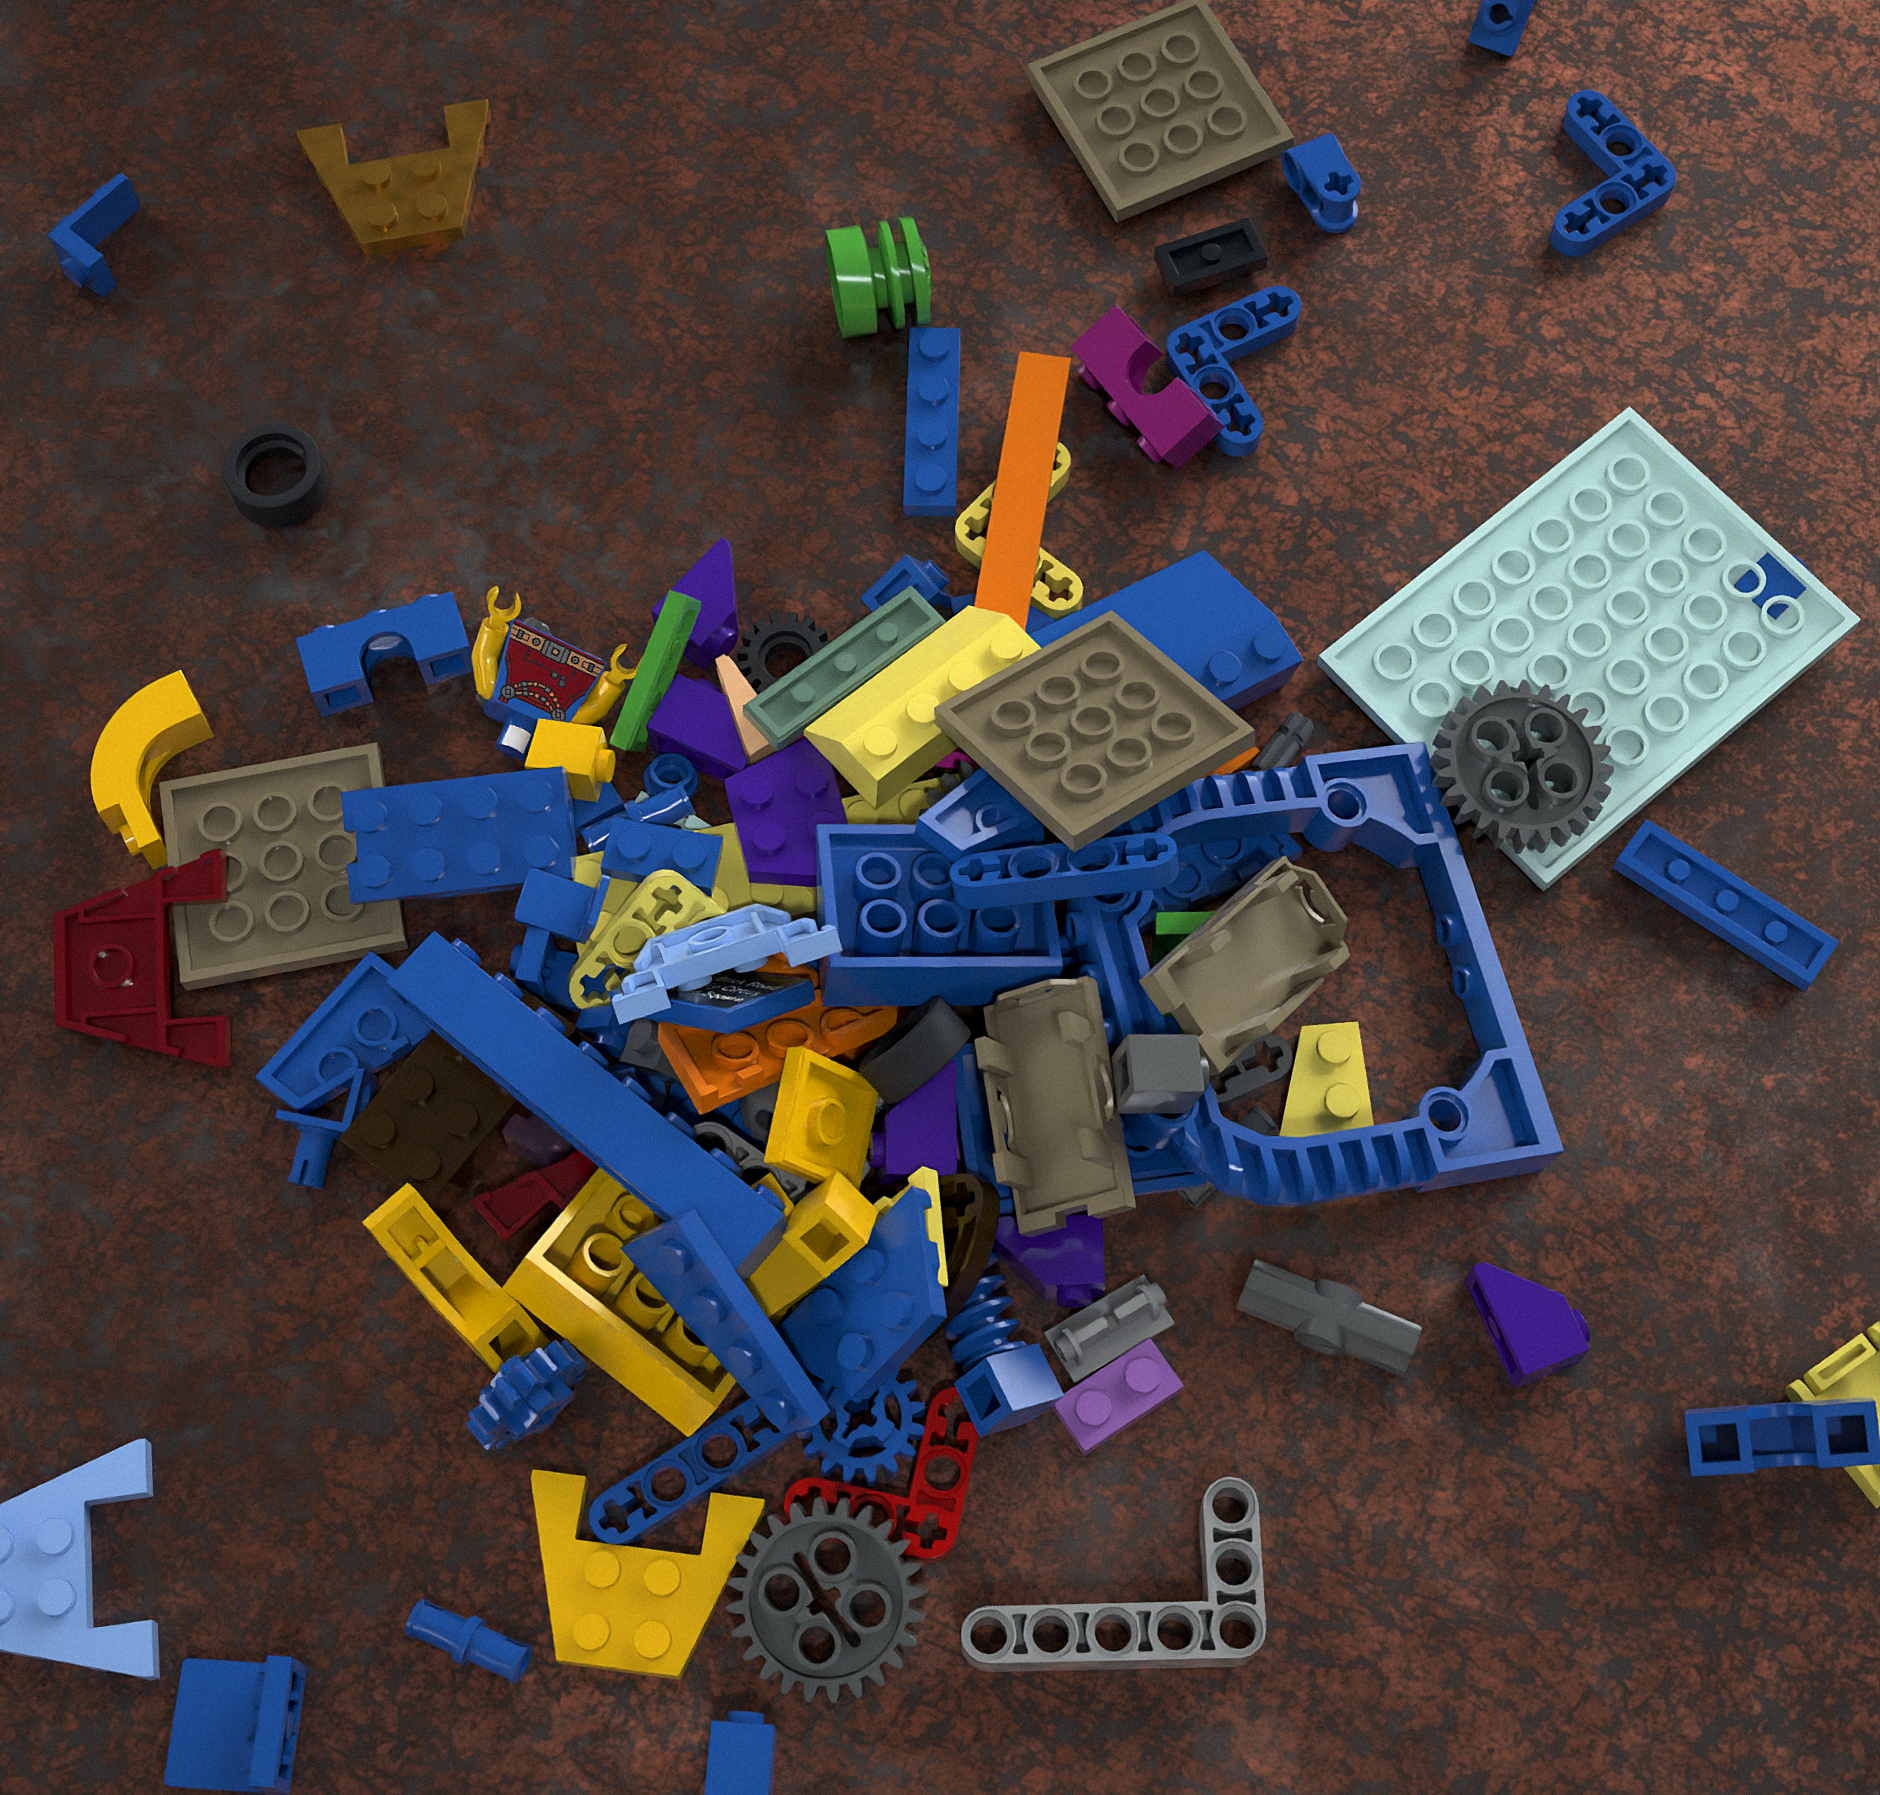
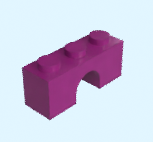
M1115 304L1070 347L1082 361L1076 367L1077 371L1096 391L1103 386L1112 397L1106 404L1107 407L1126 427L1132 422L1143 434L1137 440L1138 444L1157 464L1162 459H1165L1177 469H1180L1225 427L1199 395L1178 377L1161 392L1153 395L1144 394V376L1149 367L1163 353L1137 322L1118 305Z

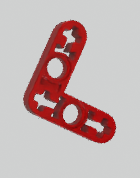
M950 1387L939 1392L933 1398L929 1407L909 1498L826 1479L806 1477L796 1481L788 1489L784 1498V1511L788 1523H791L790 1505L796 1503L797 1500L807 1501L810 1492H817L820 1494V1497H824L827 1506L836 1509L839 1497L849 1498L852 1517L864 1505L875 1504L881 1507L886 1512L888 1520L892 1519L894 1521L892 1531L888 1536V1539L892 1541L897 1531V1511L902 1510L909 1512L905 1518L906 1525L924 1528L927 1519H935L938 1521V1531L947 1534L945 1541L935 1540L931 1549H924L921 1547L920 1536L902 1531V1539L909 1538L911 1540L909 1547L900 1555L902 1559L931 1564L944 1560L952 1552L956 1544L980 1437L972 1421L971 1423L961 1422L956 1437V1446L968 1445L966 1453H962L960 1450L949 1445L931 1446L933 1438L945 1443L947 1419L939 1416L940 1411H951L953 1403L964 1404L956 1387ZM964 1405V1413H965V1415H967L968 1417H970L969 1414H968V1411H967V1409H966V1407H965V1405ZM938 1459H948L954 1462L960 1471L958 1483L946 1491H938L932 1488L925 1478L927 1467ZM828 1538L825 1540L828 1542L847 1546L842 1540H839L837 1538Z

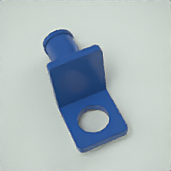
M1483 0L1469 35V41L1507 56H1513L1518 48L1534 3L1540 0Z
M532 868L526 875L513 919L515 922L526 926L549 929L553 939L563 937L585 945L596 927L611 876L602 874L596 887L592 888Z
M356 1068L342 1123L283 1110L276 1111L275 1119L289 1126L296 1127L295 1130L301 1132L287 1182L303 1187L311 1186L313 1189L324 1190V1181L334 1141H339L341 1135L372 1101L378 1080L376 1075L367 1069Z

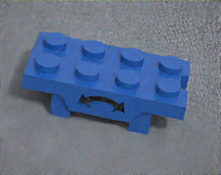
M562 766L341 792L344 831L356 834L358 863L347 864L350 903L354 905L406 899L433 900L512 891L523 886L526 875L532 868L571 881L575 879L578 849L574 806L567 782L566 769Z

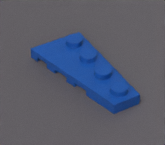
M980 768L918 817L915 834L955 862L957 859L968 854L991 851L1045 825L983 768Z
M1288 833L1189 845L1177 849L1180 868L1179 875L1167 886L1153 889L1154 897L1149 911L1138 926L1139 933L1141 934L1152 929L1156 912L1190 911L1245 885L1275 859L1285 855L1291 863L1301 858L1303 849ZM1103 895L1094 896L1100 902L1110 904L1109 900ZM1063 908V915L1066 917L1067 909Z
M694 1209L635 1236L620 1248L760 1407L766 1418L783 1435L814 1426L831 1411Z

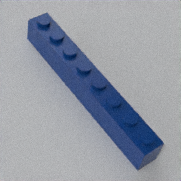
M433 931L386 980L397 1001L664 1222L694 1209L745 1283L784 1239L782 1236L787 1227L785 1216L782 1213L786 1208L784 1203L762 1184H758L753 1190L738 1178L737 1175L741 1172L740 1168L721 1150L714 1147L708 1153L693 1141L696 1136L695 1131L678 1115L670 1111L663 1117L648 1105L652 1101V1097L632 1078L626 1076L620 1082L606 1071L605 1068L609 1063L594 1047L585 1041H582L577 1047L562 1035L566 1031L564 1025L547 1009L540 1006L535 1012L520 1001L524 996L521 990L505 975L497 972L492 978L479 968L478 965L482 962L481 959L463 941L456 938L450 944Z

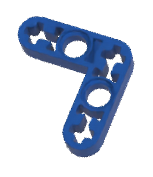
M1582 90L1575 93L1569 99L1563 117V128L1577 145L1605 172L1609 179L1557 212L1550 233V241L1558 252L1570 257L1587 254L1663 206L1669 200L1677 179L1676 170L1673 165L1607 97L1593 90ZM1579 112L1584 116L1583 118L1578 115ZM1611 142H1622L1630 147L1632 153L1627 156H1617L1609 152L1606 145ZM1643 179H1645L1649 184L1641 188L1638 196L1636 192L1639 191ZM1657 180L1658 182H1660V186L1654 181ZM1605 199L1619 200L1626 207V211L1621 214L1608 213L1602 208L1600 202ZM1586 224L1582 235L1577 229ZM1566 227L1573 231L1571 233H1568L1566 231Z
M1285 286L1265 288L1178 327L1171 332L1167 339L1165 363L1174 379L1178 377L1190 386L1225 426L1213 437V440L1224 453L1231 456L1243 457L1257 450L1261 443L1264 421L1259 410L1228 363L1281 340L1296 330L1301 313V301L1292 289ZM1274 307L1278 312L1286 310V316L1281 317L1277 312L1268 314L1269 308ZM1261 321V327L1259 329L1257 323ZM1230 323L1238 324L1246 330L1247 335L1240 340H1228L1220 334L1219 330L1224 325ZM1181 347H1186L1190 352L1198 350L1196 362L1199 370L1195 372L1196 363L1189 353L1179 354ZM1217 382L1227 389L1228 394L1221 399L1213 400L1204 397L1200 392V387L1205 383ZM1232 409V419L1239 429L1249 428L1248 435L1243 436L1239 431L1230 433L1231 417L1228 412Z

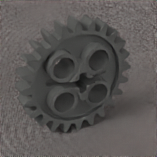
M1522 679L1516 692L1511 693L1506 682L1499 680L1493 691V696L1484 686H1479L1472 700L1465 696L1461 697L1454 709L1455 712L1448 711L1441 724L1443 729L1438 730L1432 743L1438 749L1434 751L1429 765L1441 769L1436 773L1432 786L1449 789L1443 796L1440 805L1442 807L1458 805L1460 811L1454 823L1458 825L1469 819L1475 823L1472 831L1473 839H1477L1487 830L1493 833L1492 846L1494 849H1498L1504 839L1508 838L1512 839L1516 854H1521L1528 840H1532L1538 853H1544L1550 844L1551 838L1558 846L1564 847L1572 836L1571 832L1580 837L1590 824L1588 820L1595 821L1604 808L1600 803L1606 800L1612 789L1605 782L1608 781L1614 772V767L1601 762L1605 760L1611 751V747L1604 744H1594V741L1602 731V727L1598 725L1585 728L1582 722L1589 711L1587 708L1580 709L1574 713L1567 710L1571 697L1569 694H1565L1557 702L1550 700V685L1545 684L1538 695L1530 693L1527 680ZM1510 724L1514 726L1516 737ZM1531 732L1544 734L1550 743H1543L1537 740ZM1478 739L1490 741L1496 746L1498 751L1485 749L1480 745ZM1545 781L1559 784L1565 793L1552 791ZM1491 789H1500L1506 792L1512 802L1498 799ZM1527 796H1528V799H1529V801H1530V803H1531V805H1532V807H1533L1534 809H1531V808L1529 807V804H1528V801H1527Z
M824 1497L815 1498L812 1515L810 1516L807 1515L799 1502L790 1505L791 1523L788 1524L776 1513L770 1515L767 1518L773 1535L769 1537L757 1530L751 1532L749 1538L758 1549V1552L756 1554L740 1552L736 1555L735 1559L748 1572L746 1576L741 1575L728 1579V1585L743 1591V1599L727 1605V1611L744 1614L745 1622L731 1632L732 1636H751L754 1643L746 1650L742 1657L746 1661L762 1655L767 1660L759 1676L762 1680L770 1677L777 1670L784 1674L781 1683V1693L783 1694L789 1692L799 1681L804 1683V1696L807 1702H811L815 1698L820 1686H826L831 1703H837L841 1697L842 1685L846 1683L856 1698L862 1697L865 1694L864 1676L868 1675L879 1686L884 1685L888 1680L882 1663L885 1661L901 1669L906 1660L897 1649L898 1644L915 1647L920 1640L915 1633L906 1627L908 1623L924 1621L927 1613L921 1609L911 1606L912 1599L919 1598L928 1592V1587L920 1584H910L909 1576L918 1571L923 1564L921 1561H903L900 1555L909 1547L911 1540L906 1538L892 1544L888 1539L894 1525L892 1519L882 1523L877 1528L870 1525L873 1516V1507L870 1505L866 1506L855 1518L851 1516L849 1498H842L836 1507L835 1513H829ZM828 1538L842 1540L850 1550V1563L846 1570L842 1572L829 1570L822 1563L820 1549L823 1542ZM796 1552H802L806 1556L811 1570L822 1588L828 1590L835 1586L840 1591L841 1597L835 1602L836 1609L847 1624L859 1635L861 1639L859 1646H853L850 1643L843 1626L831 1608L828 1607L822 1611L816 1608L814 1601L820 1596V1591L814 1581L795 1561L794 1556ZM777 1574L789 1575L798 1583L800 1597L794 1607H783L773 1600L770 1593V1585ZM872 1590L883 1598L886 1605V1613L882 1621L867 1623L857 1615L855 1599L859 1592ZM820 1626L832 1634L835 1640V1650L832 1657L818 1659L807 1651L805 1635L809 1628Z

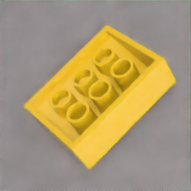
M599 1168L525 1256L502 1289L564 1339H567L574 1347L687 1437H691L718 1408L736 1383V1380L620 1249L635 1236L664 1223V1221ZM789 1308L770 1320L774 1328Z

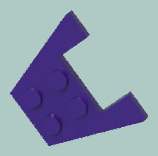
M806 737L724 779L725 792L749 883L817 887L816 826L817 824H848L832 768L834 766Z

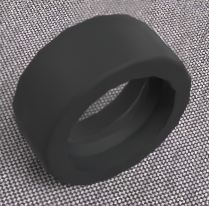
M285 423L262 424L245 431L231 444L223 460V479L238 511L252 523L269 528L289 527L308 519L321 507L329 490V473L315 440L301 428ZM290 455L301 458L304 461L306 473L303 479L293 489L280 495L262 496L250 492L246 485V480L251 470L261 461L270 457Z
M942 997L932 998L903 1018L874 1045L860 1063L859 1072L887 1104L897 1103L922 1087L955 1057L970 1037V1029Z

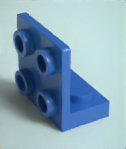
M267 1655L266 1663L185 1659L182 1664L165 1769V1785L172 1788L290 1795L308 1667L293 1657Z

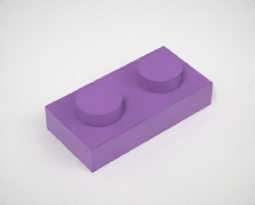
M1149 1337L1065 1392L1064 1397L1051 1407L1083 1455L1086 1456L1181 1393L1184 1385Z

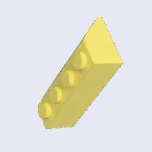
M967 606L806 727L803 735L859 794L877 810L959 747L935 725L934 708L1038 651L1041 647L1009 615Z

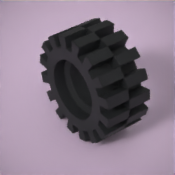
M778 612L769 614L770 625L766 626L760 618L753 623L754 634L748 630L745 631L742 636L743 646L738 645L737 665L757 695L780 679L771 676L766 669L767 661L771 656L782 651H794L802 654L807 660L832 642L828 640L827 631L822 625L815 630V620L808 616L800 624L798 622V613L788 612V621L780 622Z

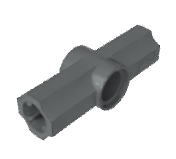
M1258 1259L1254 1261L1236 1307L1240 1311L1294 1332V1338L1298 1342L1317 1352L1331 1356H1342L1345 1353L1403 1377L1407 1370L1422 1329L1420 1325L1363 1303L1364 1299L1358 1292L1343 1284L1326 1279H1316L1312 1282Z

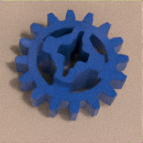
M567 1339L561 1343L557 1340L553 1341L544 1351L539 1347L538 1349L535 1348L528 1355L522 1357L515 1355L499 1367L500 1371L480 1391L481 1397L478 1400L482 1404L469 1412L468 1415L471 1419L466 1423L467 1428L487 1451H490L495 1446L501 1449L511 1438L519 1442L532 1433L540 1434L555 1422V1417L574 1399L575 1395L572 1386L584 1378L585 1375L582 1372L588 1367V1364Z
M900 1367L869 1399L852 1396L826 1381L821 1383L818 1380L809 1378L831 1410L827 1417L836 1423L837 1428L832 1435L830 1443H828L823 1435L820 1421L814 1426L796 1431L797 1438H812V1441L804 1449V1456L807 1461L816 1459L819 1456L824 1458L820 1468L823 1477H828L837 1468L843 1471V1484L851 1485L855 1474H864L868 1487H874L876 1472L883 1469L892 1479L898 1476L896 1462L898 1457L905 1461L913 1462L916 1457V1451L908 1443V1440H922L925 1427L912 1422V1420L925 1415L924 1402L917 1401L909 1402V1399L917 1390V1384L914 1380L900 1385L897 1382ZM891 1398L895 1401L900 1412V1430H897L895 1424L886 1418L885 1409ZM873 1405L871 1411L872 1427L862 1424L857 1430H852L849 1434V1413L859 1417ZM875 1449L879 1452V1454L871 1457H852L857 1451Z

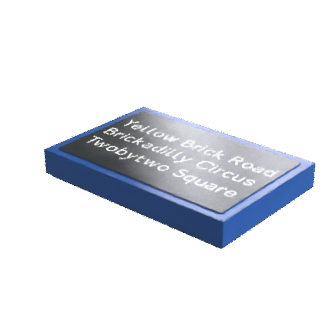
M734 968L712 974L713 980L698 989L681 991L678 986L667 989L666 993L671 1008L641 1018L732 1034L811 1004L812 1001H815L814 985L812 980L757 971L739 973L735 972ZM622 987L609 991L611 1011H615L611 1001L613 996L621 993L624 996Z

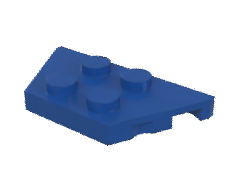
M911 1186L875 1224L868 1243L826 1277L776 1329L802 1369L852 1396L869 1399L947 1318L944 1290L938 1281V1271L940 1268L938 1246L936 1242L929 1241L927 1238L924 1210L932 1208L931 1197L927 1190Z

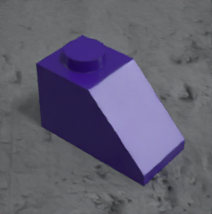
M723 537L671 589L672 591L702 601L701 610L683 656L703 671L716 658L723 654L727 656L736 645L739 635L730 542ZM668 593L651 609L654 627Z
M677 674L646 725L651 750L659 754L677 753L683 755L691 762L696 771L724 783V779L748 767V761L726 695L716 685L705 679L697 678L693 681Z
M951 1060L927 1083L894 1107L878 1126V1132H870L868 1165L869 1168H878V1185L908 1181L907 1178L922 1166L937 1171L938 1177L957 1174L956 1060Z
M1068 1215L1065 1217L1066 1228L1028 1237L1019 1234L1017 1216L999 1217L996 1237L991 1252L998 1253L999 1259L1044 1300H1057V1305L1066 1308L1086 1307L1093 1303V1299L1103 1298L1105 1266L1102 1218L1098 1219L1088 1215Z
M1485 1262L1474 1265L1464 1280V1284L1514 1389L1578 1364L1590 1350L1587 1344L1590 1341L1587 1323L1578 1309H1570L1564 1294Z

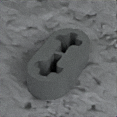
M1271 1033L1259 1037L1221 1073L1213 1075L1216 1079H1222L1233 1073L1235 1077L1225 1082L1223 1094L1217 1095L1213 1089L1220 1111L1275 1089L1285 1081L1290 1071L1292 1053L1290 1046L1283 1038ZM1262 1050L1266 1057L1275 1055L1278 1057L1273 1069L1274 1072L1269 1073L1264 1066H1258L1249 1071L1245 1070V1068L1255 1063L1257 1051Z

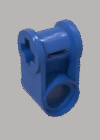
M1327 133L1283 151L1281 163L1286 180L1292 190L1301 198L1313 217L1315 224L1320 229L1329 233H1341L1352 228L1357 221L1358 207L1355 200L1360 194L1361 179L1344 155L1338 139L1332 133Z

